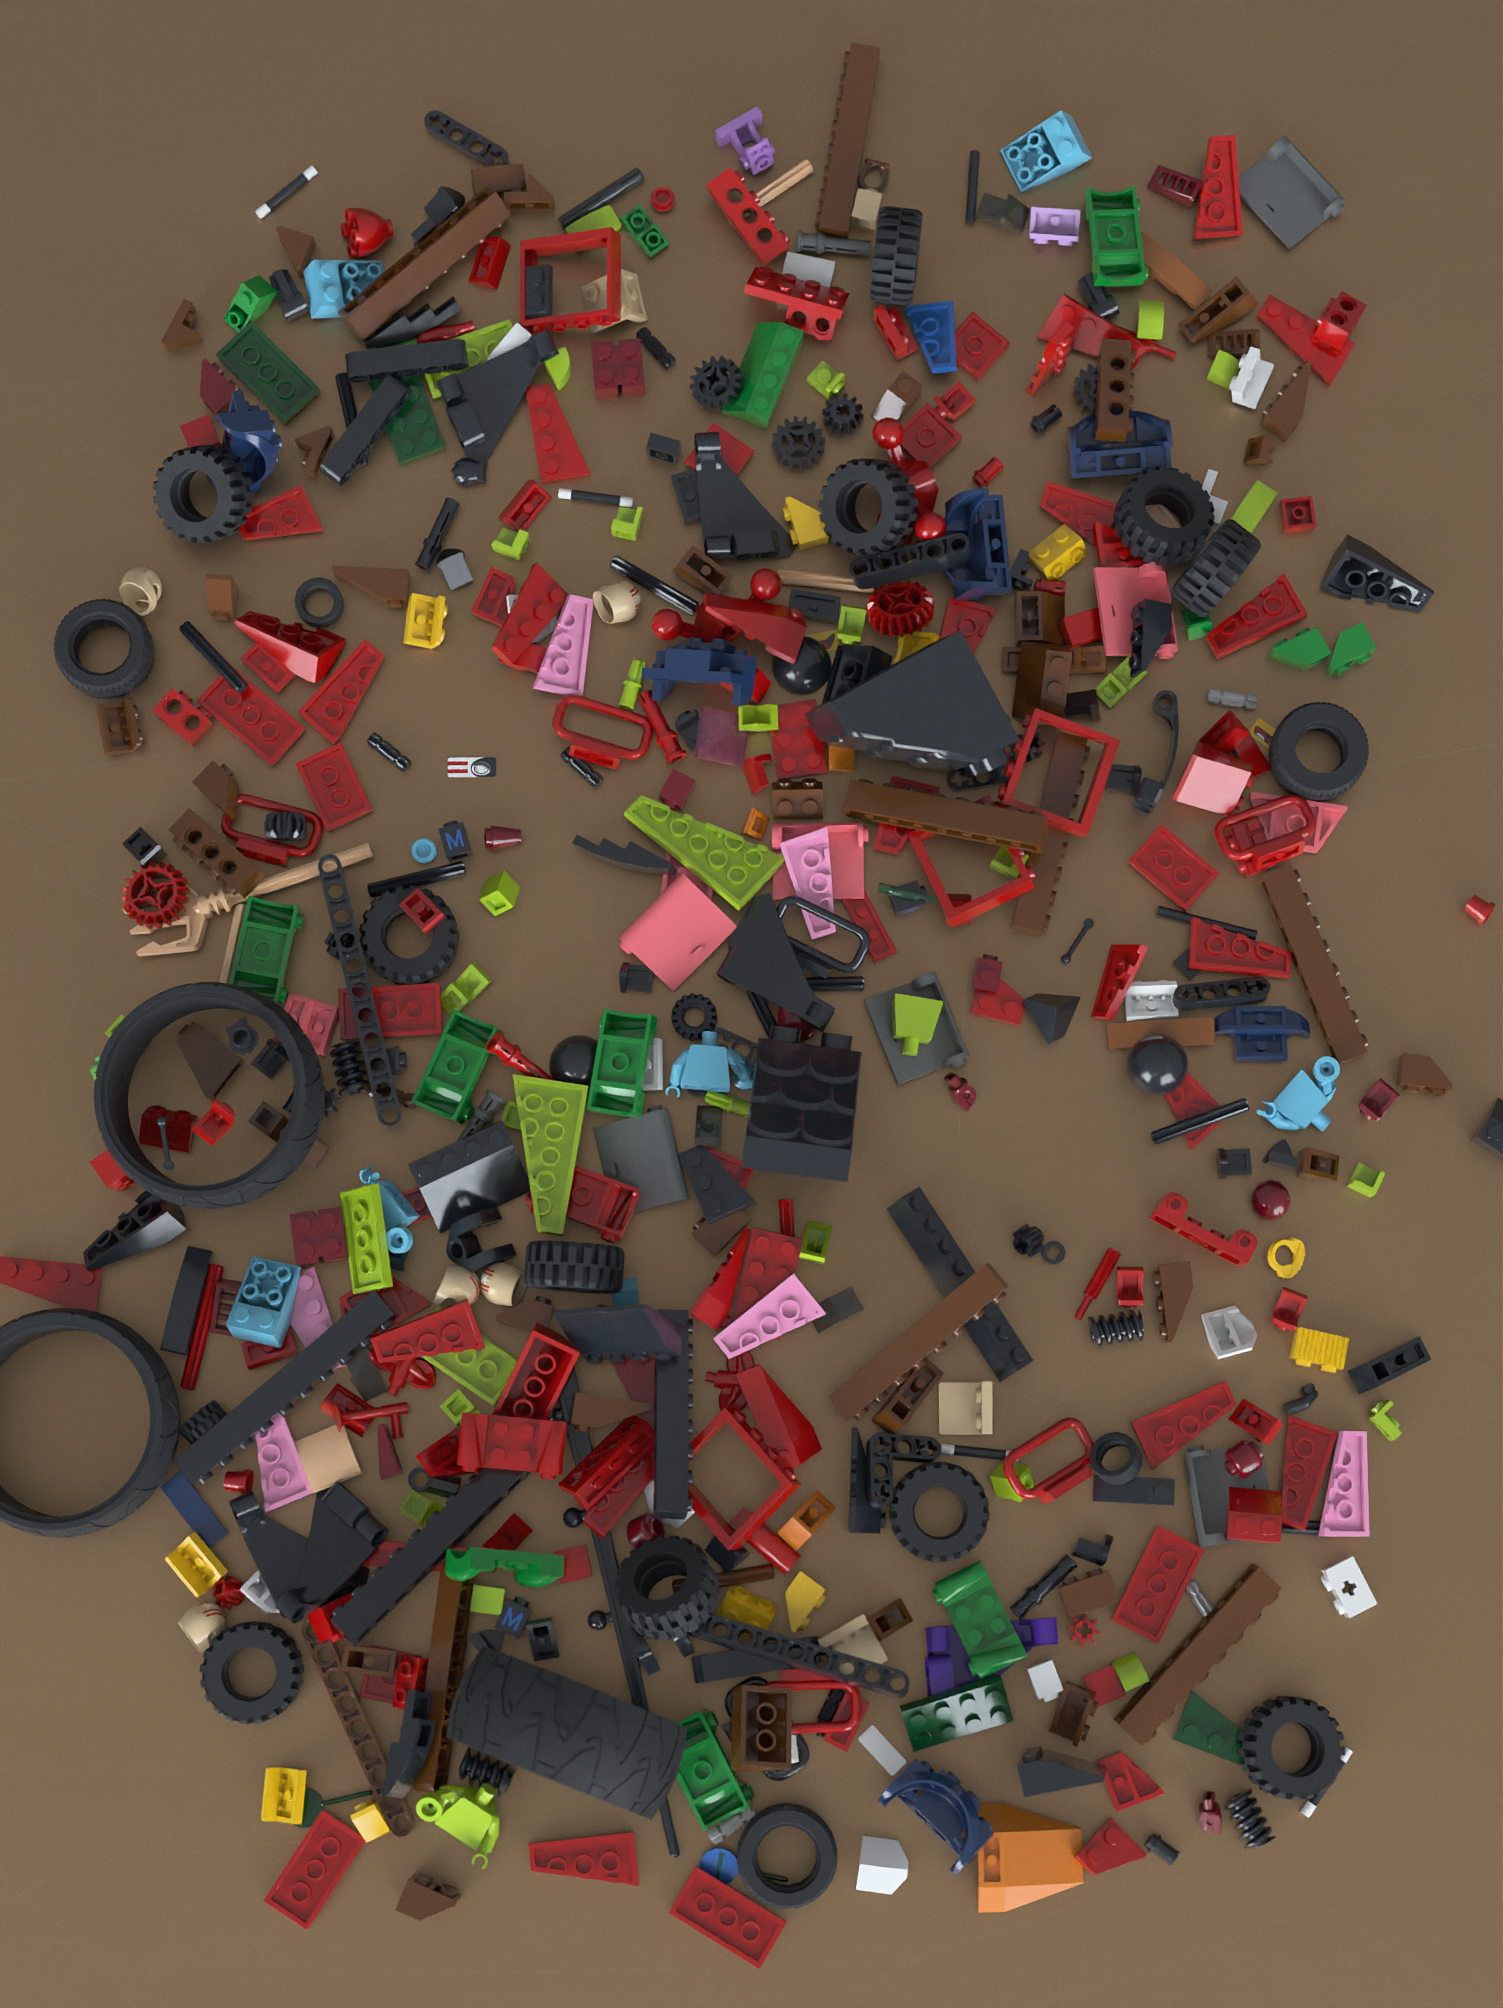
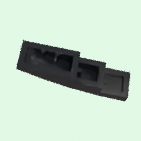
M452 296L434 311L428 303L409 317L401 310L395 314L393 319L379 326L376 333L369 338H365L363 342L367 349L392 344L416 336L444 322L462 309L455 297Z
M577 834L572 842L577 850L598 860L625 869L666 875H675L677 872L673 864L632 841L623 849L603 838L599 846Z
M187 1246L171 1301L160 1350L186 1356L208 1268L213 1258V1251Z

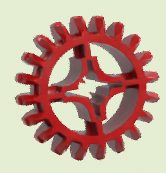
M907 580L906 582L889 583L887 586L881 585L879 590H873V595L869 597L866 610L869 622L875 628V631H881L883 636L890 634L892 638L896 635H900L903 638L905 634L912 636L913 632H921L923 627H928L929 621L933 620L935 606L931 592L926 589V586H920L919 582L911 584L910 580Z
M150 861L148 868L140 864L141 871L138 873L132 870L134 877L132 879L125 878V882L129 886L122 887V892L126 895L121 897V901L126 904L123 909L126 913H129V918L132 921L136 920L139 926L145 924L148 929H152L154 925L158 929H162L163 922L171 926V919L173 917L176 920H180L178 912H186L183 904L190 903V899L185 895L191 893L190 889L186 886L188 884L187 879L182 877L183 873L180 870H175L172 864L166 866L162 861L157 866L154 862ZM164 878L170 881L157 884L153 880ZM154 889H155L157 892H159V893H157L158 896L156 897L157 900H158V902L154 899L155 897L153 896V895L155 894ZM145 907H146L147 909L150 908V907H156V908L158 909V911H156V912H145V911H142L141 909H143V908H145Z

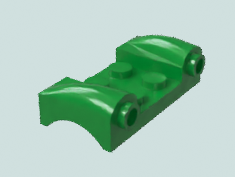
M1129 187L1117 192H1100L1093 188H1087L1084 195L1086 220L1089 221L1094 286L1121 287L1143 285L1144 280L1148 279V266L1145 265L1139 220L1140 200L1137 199L1136 187Z
M248 896L229 984L260 993L276 1002L279 1006L281 1002L286 1003L288 988L284 987V976L293 935L297 929H302L304 923V914H300L301 909L298 905L281 904Z
M453 1009L411 1102L418 1107L462 1125L465 1121L468 1122L474 1112L472 1101L469 1098L489 1054L495 1055V1053H489L486 1050V1045L497 1032L504 1034V1032L494 1025L481 1022Z
M603 1009V1015L599 1023L600 1032L591 1086L587 1095V1110L595 1113L641 1119L645 1093L642 1091L650 1043H654L657 1017L651 1014H632Z
M470 1547L469 1550L447 1549L445 1572L452 1580L467 1581L481 1571H494L495 1567H502V1570H515L514 1578L519 1585L538 1588L551 1584L563 1577L565 1556Z
M981 1560L934 1583L935 1589L932 1590V1593L938 1605L943 1603L970 1658L967 1665L973 1677L978 1675L980 1680L1028 1657Z
M704 1708L677 1722V1724L687 1728L684 1754L676 1778L704 1831L720 1821L749 1808L753 1804L752 1798L755 1797V1794L750 1784H744L742 1780L739 1781L734 1771L731 1770V1765L715 1735L717 1732L716 1726L719 1723L713 1711L708 1712Z

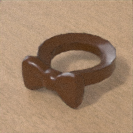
M866 158V165L859 173L860 185L863 189L871 188L865 184L864 175L873 166H877L881 169L883 181L881 185L873 189L881 192L888 183L887 170L890 169V164Z

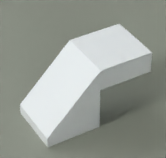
M1208 469L1202 484L1203 491L1207 490L1209 495L1218 472ZM1210 495L1209 502L1212 501L1214 505L1213 514L1215 516L1211 530L1216 531L1228 501Z

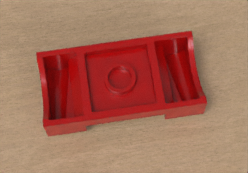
M575 1166L566 1218L597 1229L598 1233L601 1234L600 1238L602 1240L615 1244L616 1241H622L641 1195L640 1190ZM530 1190L524 1201L527 1207L530 1208L529 1212L534 1215Z
M1169 1192L1158 1201L1149 1219L1240 1268L1243 1263L1248 1264L1258 1244L1257 1238L1250 1231L1237 1230L1224 1240L1225 1235L1214 1229H1211V1231L1203 1229L1200 1221L1189 1216L1187 1219L1183 1218L1188 1209V1201L1181 1194Z
M462 1412L457 1465L462 1466V1471L477 1472L478 1467L541 1473V1479L556 1480V1475L563 1474L568 1422Z

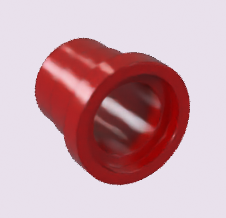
M1474 895L1464 911L1477 919V923L1482 926L1493 912L1496 904L1493 902L1488 903Z
M245 1469L243 1472H226L224 1477V1489L226 1491L240 1492L241 1494L252 1491L254 1483L252 1470Z

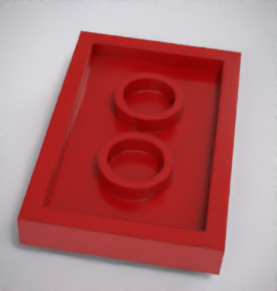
M816 699L778 705V730L770 731L778 780L828 774L823 741L817 739L804 715L806 712L817 707Z
M341 742L295 763L327 832L373 811Z
M1163 824L1154 831L1128 861L1133 868L1184 912L1219 874Z

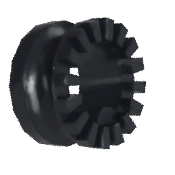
M1058 1241L1048 1242L1042 1249L1043 1260L1050 1265L1060 1263L1065 1257L1064 1246ZM1051 1246H1056L1060 1249L1061 1254L1057 1255V1260L1049 1259L1046 1251H1049Z

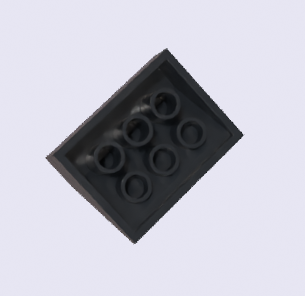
M502 1120L408 1163L439 1233L451 1229L453 1223L471 1214L496 1208L530 1192L529 1179Z
M646 1304L554 1310V1316L568 1340L581 1351L579 1355L587 1359L588 1363L602 1364L603 1360L623 1363L625 1359L644 1362L652 1357L659 1360H670L671 1356H681L683 1325Z
M1042 1747L1026 1749L1025 1754L1022 1755L1017 1764L1024 1797L1104 1782L1106 1775V1766L1051 1750L1042 1751Z

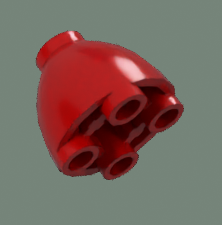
M364 208L345 209V223H341L340 231L342 238L347 239L349 258L369 255L378 250L387 239L393 238V225L390 219H384L377 213Z

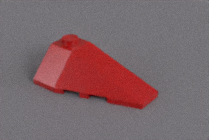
M760 1364L736 1373L756 1426L764 1436L763 1441L768 1447L772 1446L781 1455L780 1460L785 1466L788 1465L791 1468L799 1466L822 1450L812 1424Z

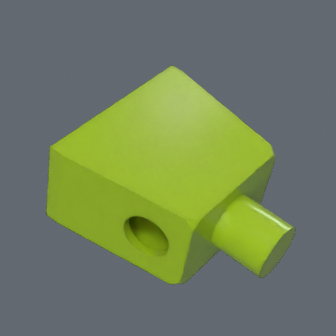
M894 994L891 1000L892 1037L904 1040L902 1054L917 1056L919 1043L928 1044L931 1041L943 1001Z

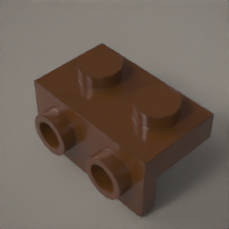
M126 698L123 702L98 704L96 706L105 755L135 752L140 747L143 737L141 729L137 727L138 711L136 705H133L132 698Z
M806 778L800 782H792L790 779H779L777 782H772L773 819L823 818L822 781Z
M1067 1681L1049 1732L1072 1740V1745L1076 1747L1080 1740L1085 1741L1090 1726L1086 1725L1088 1716L1094 1717L1099 1702L1094 1700L1097 1692Z

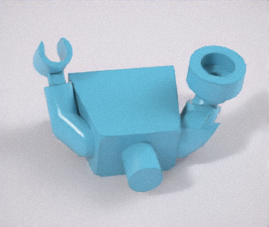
M704 1031L702 1033V1044H691L690 1049L684 1050L673 1063L669 1079L670 1083L665 1090V1094L668 1096L671 1088L677 1090L676 1098L680 1096L682 1088L729 1092V1069L733 1072L732 1081L734 1086L741 1091H748L752 1089L755 1069L752 1066L746 1065L748 1062L741 1053L733 1049L717 1046L718 1033Z
M1329 1056L1318 1059L1313 1066L1315 1084L1301 1069L1272 1103L1262 1101L1266 1105L1265 1111L1257 1109V1114L1266 1117L1278 1129L1290 1131L1303 1130L1311 1122L1319 1130L1323 1131L1332 1120L1321 1110L1332 1099L1336 1090L1334 1080L1340 1072L1339 1063Z
M369 1165L359 1172V1176L363 1186L379 1183L388 1249L393 1253H405L413 1244L412 1234L405 1227L418 1219L420 1215L391 1180L377 1181L376 1179L380 1177V1174L378 1172L372 1174L371 1166Z

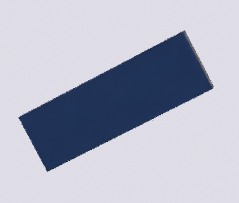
M179 1472L160 1487L191 1529L198 1534L208 1548H211L229 1534L212 1509L182 1472Z

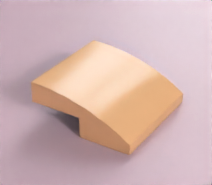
M336 1425L295 1441L299 1458L313 1493L331 1487L336 1481L340 1483L362 1474L345 1425L342 1426L340 1432L337 1430Z

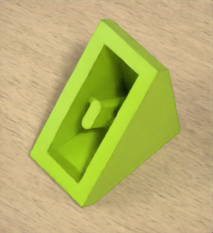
M808 1220L799 1259L824 1265L833 1226Z

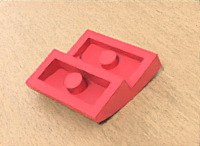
M289 992L284 1010L300 1025L304 1031L303 1033L307 1035L313 1045L316 1055L326 1057L339 1018V1007ZM275 1033L273 1040L282 1044L281 1040Z

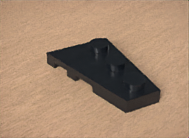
M702 1144L678 1154L709 1225L756 1204Z

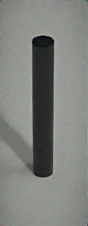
M977 150L970 151L965 221L968 224H974L976 219L980 152Z

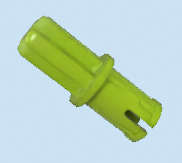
M639 659L632 661L627 680L623 681L625 686L618 704L620 707L634 710L638 692L643 687L641 685L643 679L641 675L642 667L646 668L647 666L646 662Z
M707 1091L705 1096L706 1103L726 1109V1113L733 1112L748 1118L750 1102L735 1097V1094L730 1096L718 1091Z

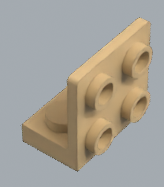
M621 269V321L627 319L642 323L648 319L637 275ZM607 275L581 287L587 312L607 309ZM621 321L612 322V325L609 326L590 325L593 333H598Z
M992 1381L940 1382L939 1434H993Z
M863 1613L818 1639L820 1646L879 1664L888 1660ZM844 1663L840 1666L839 1670L842 1674L849 1675L854 1671V1667L850 1663Z

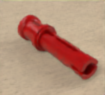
M646 690L639 694L637 698L657 735V745L662 747L667 757L665 759L666 763L674 764L685 758L687 753L685 750H682L677 740V733L670 729L657 701H652V690Z
M497 1032L488 1041L486 1050L499 1056L503 1064L512 1065L528 1077L555 1081L554 1078L524 1056L518 1045H512L507 1041L503 1033ZM525 1066H528L530 1069H532L535 1073L538 1074V1076L529 1071Z

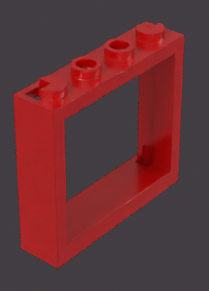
M612 227L520 240V325L531 335H536L546 330L565 332L567 328L574 327L577 329H587L589 325L596 324L609 326L612 325V322L621 321V235ZM607 247V309L544 318H529L525 315L526 267L537 266V257Z
M1035 708L1030 714L1026 713L1025 719L1022 722L1021 727L1025 729L1022 738L1019 737V740L1015 742L1013 751L1016 752L1014 761L1010 760L1006 767L1005 775H1008L1006 784H1001L998 790L997 798L1000 799L998 807L1004 809L1006 806L1015 807L1020 812L1030 813V811L1040 812L1047 817L1050 826L1083 838L1089 833L1120 739ZM1039 721L1104 745L1078 822L1012 799Z
M990 795L973 802L977 804L989 802L994 804L995 807H998L999 804L998 800L993 802ZM920 830L907 834L952 928L1035 888L1032 879L1036 878L1030 864L1025 866L1021 859L1025 857L1023 850L1007 847L1021 877L954 909L922 843L939 834Z
M724 1408L690 1443L693 1445L692 1458L728 1422L782 1485L736 1532L693 1482L692 1486H688V1495H691L693 1498L692 1509L727 1550H738L801 1485L797 1480V1476L793 1473L794 1470L781 1462V1455L772 1446L768 1447L763 1441L764 1436L755 1427L751 1428L746 1422V1415L741 1414L737 1408Z

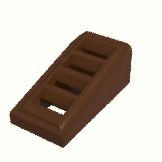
M1260 329L1216 331L1208 336V357H1216L1219 351L1216 350V339H1221V351L1235 358H1241L1243 354H1248L1250 348H1247V340H1251V347L1260 349ZM1226 339H1231V349H1226ZM1237 339H1241V348H1237Z

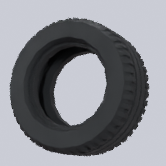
M96 599L79 604L78 607H74L72 611L68 612V615L64 616L55 633L54 656L63 675L77 690L93 698L113 699L114 697L119 698V696L122 697L125 696L124 694H129L130 691H134L136 687L140 686V683L144 682L153 665L154 642L147 626L132 608L116 600ZM105 625L116 626L126 631L129 636L130 648L128 656L122 665L113 671L105 673L90 672L81 666L79 649L86 634L97 627Z
M779 1803L766 1807L749 1820L740 1835L737 1846V1866L740 1877L749 1892L769 1906L781 1909H795L810 1904L819 1898L829 1887L837 1868V1847L831 1829L820 1815L805 1806L793 1803ZM782 1826L796 1827L806 1832L813 1840L817 1851L816 1864L811 1874L801 1882L792 1885L778 1884L768 1879L760 1869L757 1860L758 1847L763 1837L771 1830Z

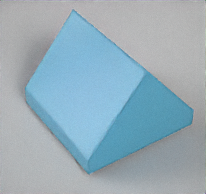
M637 1277L623 1279L621 1291L612 1294L614 1306L640 1303Z

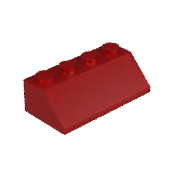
M536 1322L492 1415L547 1420L581 1351L560 1333Z

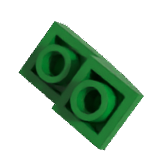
M641 204L620 218L626 230L649 258L670 244L658 225L652 222Z

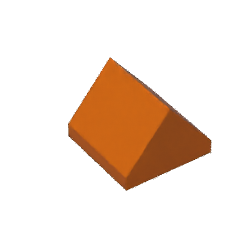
M755 808L750 809L740 834L762 841L770 818Z

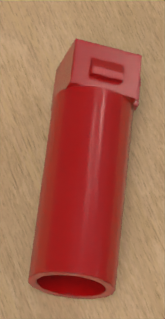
M743 1507L729 1525L736 1532L753 1512L747 1511ZM765 1523L746 1541L784 1576L801 1557L797 1551Z

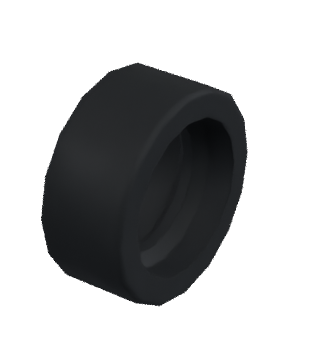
M321 577L311 578L297 589L295 595V607L301 619L309 626L316 628L328 627L334 624L342 615L344 609L343 597L337 585L328 579ZM315 589L327 590L334 598L332 610L321 617L311 615L305 608L306 596Z
M1112 1432L1100 1437L1094 1443L1090 1452V1463L1096 1474L1106 1483L1113 1485L1125 1484L1139 1473L1142 1466V1453L1134 1440L1127 1434ZM1117 1446L1127 1447L1130 1451V1458L1124 1467L1115 1471H1108L1103 1467L1102 1460L1110 1449Z

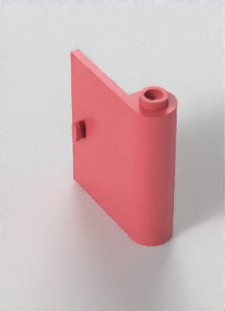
M1151 562L1139 568H1093L1105 656H1131L1132 644H1130V635L1133 631L1131 612L1136 604L1144 599L1171 604L1166 564L1159 566L1156 565V562ZM1173 612L1171 629L1154 655L1159 656V659L1172 658L1174 656L1173 653L1178 651Z
M863 822L772 823V849L774 853L779 855L782 853L779 843L827 827L833 899H864V842H869L868 827H863ZM786 862L773 875V900H782L787 896H797Z
M682 873L618 937L621 940L618 945L628 955L633 952L674 991L736 929L737 925L686 874Z

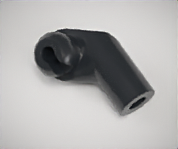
M1310 1383L1302 1386L1301 1391L1304 1396L1284 1403L1288 1415L1308 1409L1317 1399L1318 1390H1315L1314 1384Z

